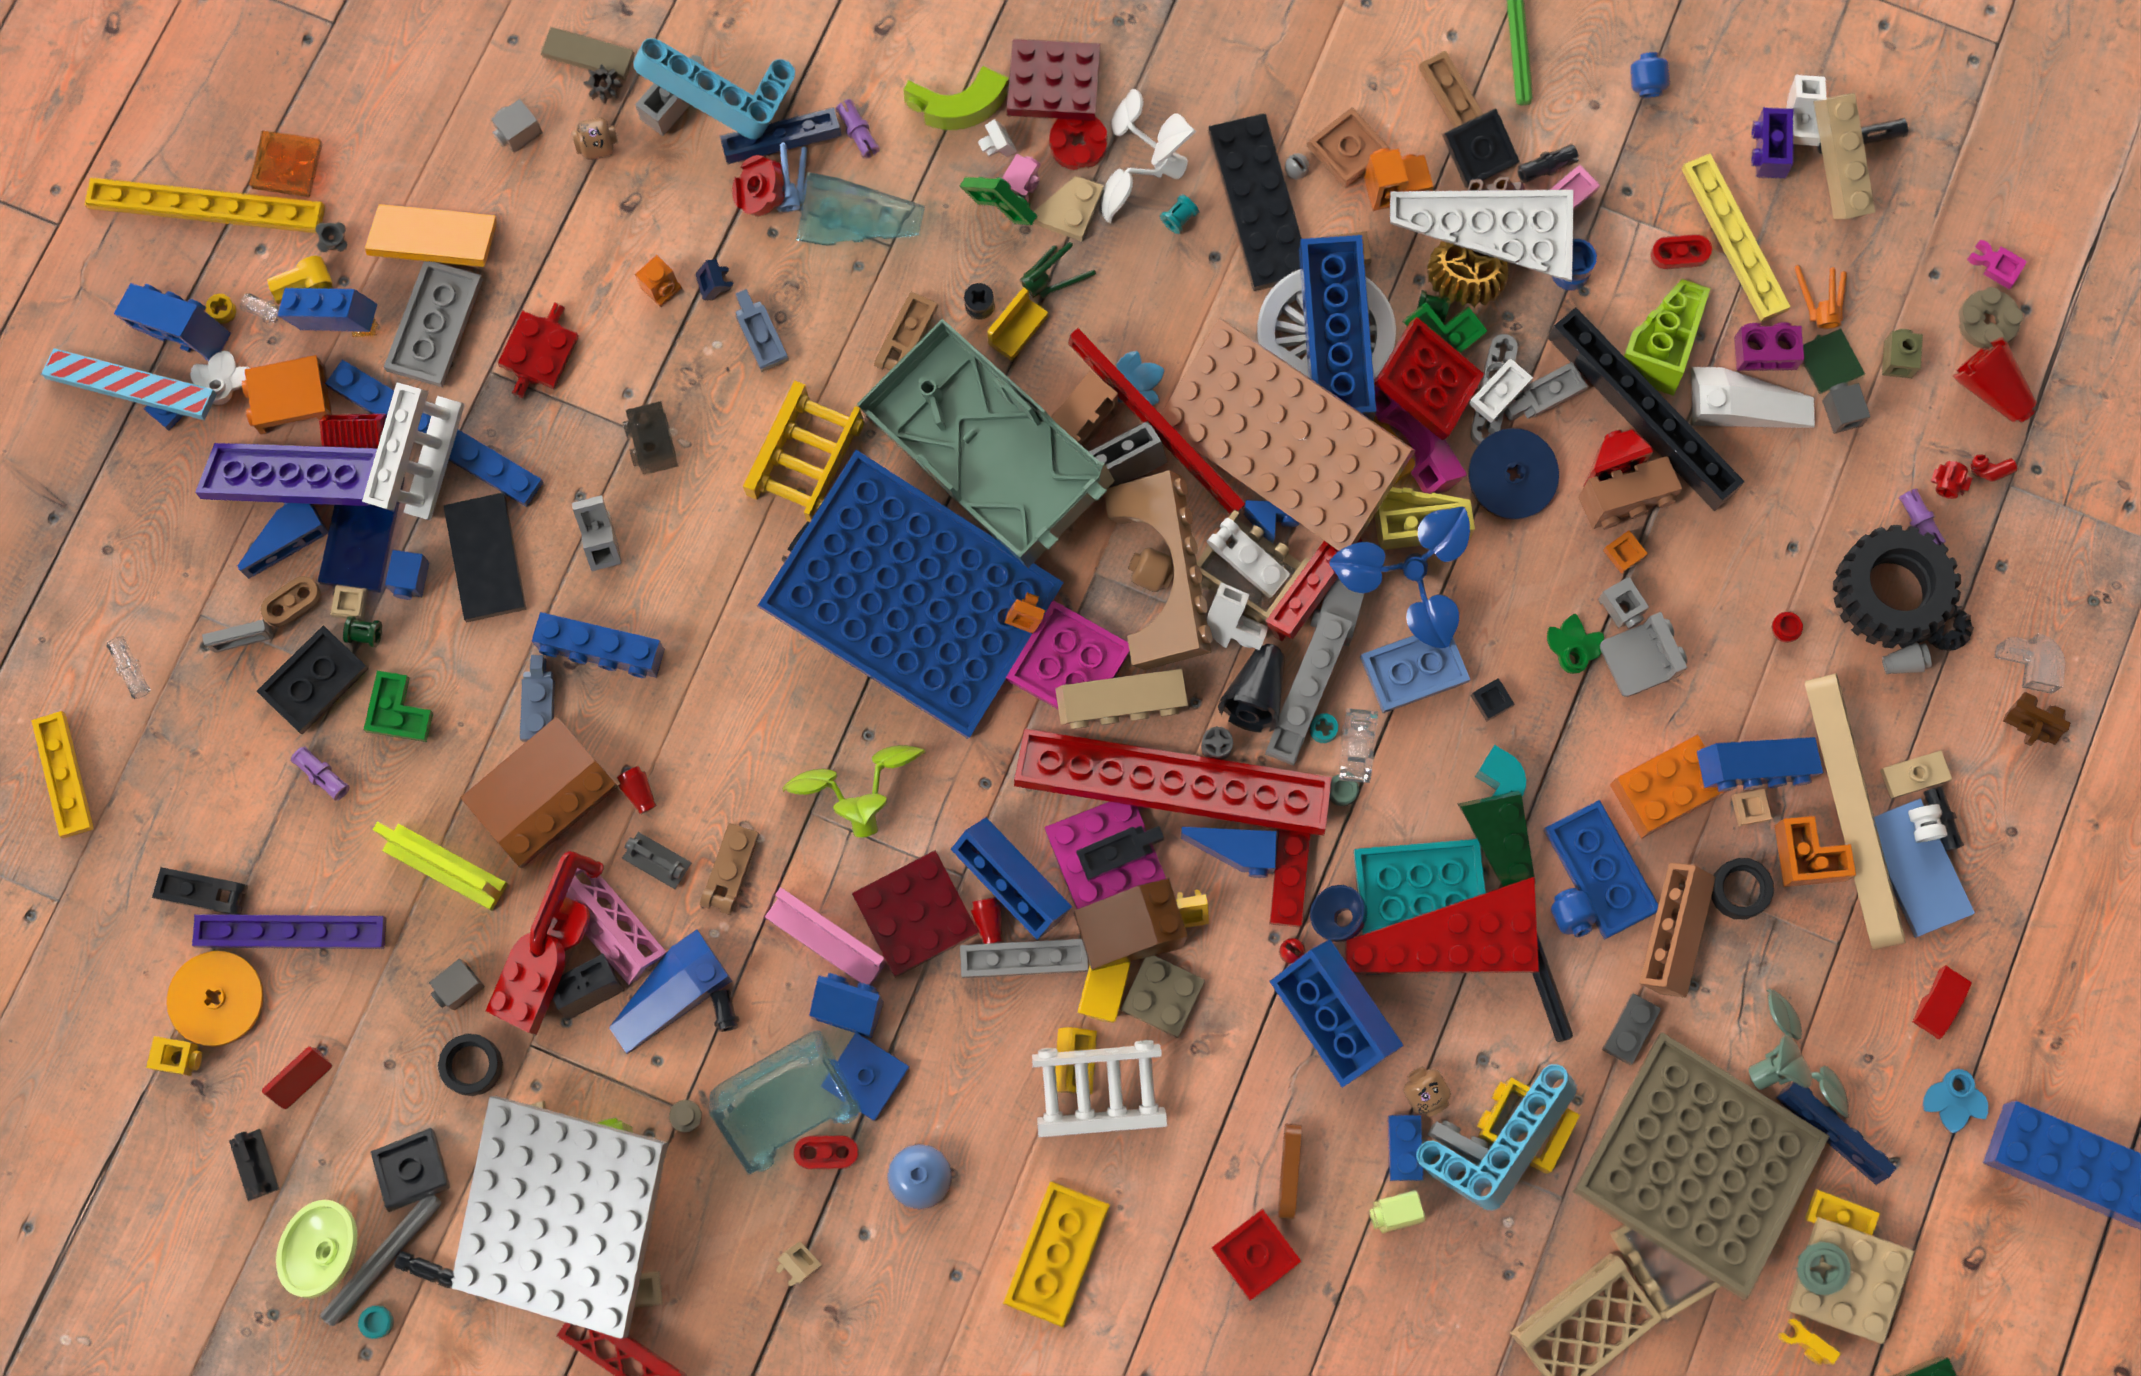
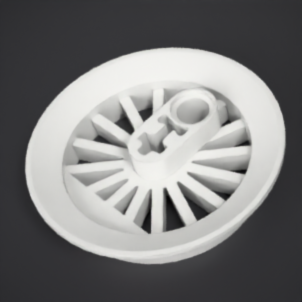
M1299 269L1279 281L1265 298L1258 317L1257 335L1260 345L1309 377L1307 354L1303 360L1298 358L1307 352L1304 316L1289 306L1296 300L1303 310L1301 272ZM1365 277L1368 316L1372 324L1369 326L1370 335H1375V343H1371L1373 377L1375 379L1394 349L1396 324L1392 308L1386 296L1371 280ZM1283 313L1299 325L1279 321L1278 318ZM1275 330L1298 336L1275 339ZM1300 345L1299 347L1293 349L1290 352L1284 348L1288 346Z

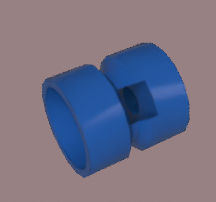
M1573 239L1572 282L1552 276L1553 281L1558 287L1574 291L1587 283L1597 262V254L1594 247L1583 239Z

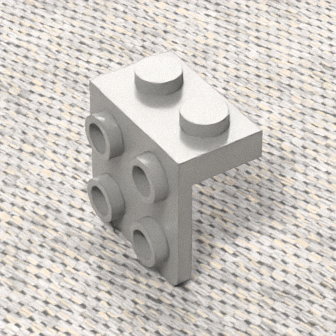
M1661 612L1650 616L1644 624L1605 639L1600 643V650L1621 695L1624 697H1630L1677 678L1687 669V656L1683 648L1677 646L1673 638V626L1668 619H1664Z

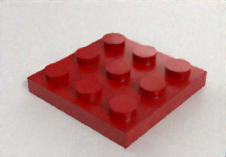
M1416 317L1407 326L1374 384L1443 441L1450 436L1484 373Z

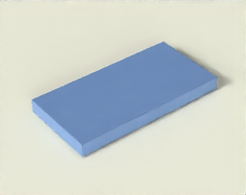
M1921 798L1874 817L1893 892L1915 938L1975 914L1941 840L1936 839L1916 843L1914 831L1916 828L1915 824L1910 821L1908 811L1923 807L1924 804Z

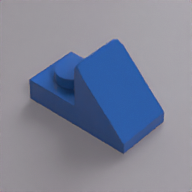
M1245 501L1244 516L1253 526L1260 527L1264 531L1263 536L1272 544L1275 539V522H1279L1285 527H1296L1300 524L1269 501Z

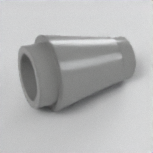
M1917 642L1882 657L1886 674L1925 672L1926 668L1932 667L1927 645H1919Z

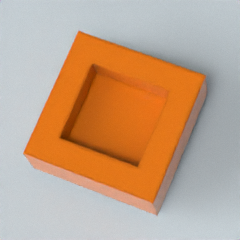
M1630 530L1603 549L1604 553L1621 574L1648 555Z

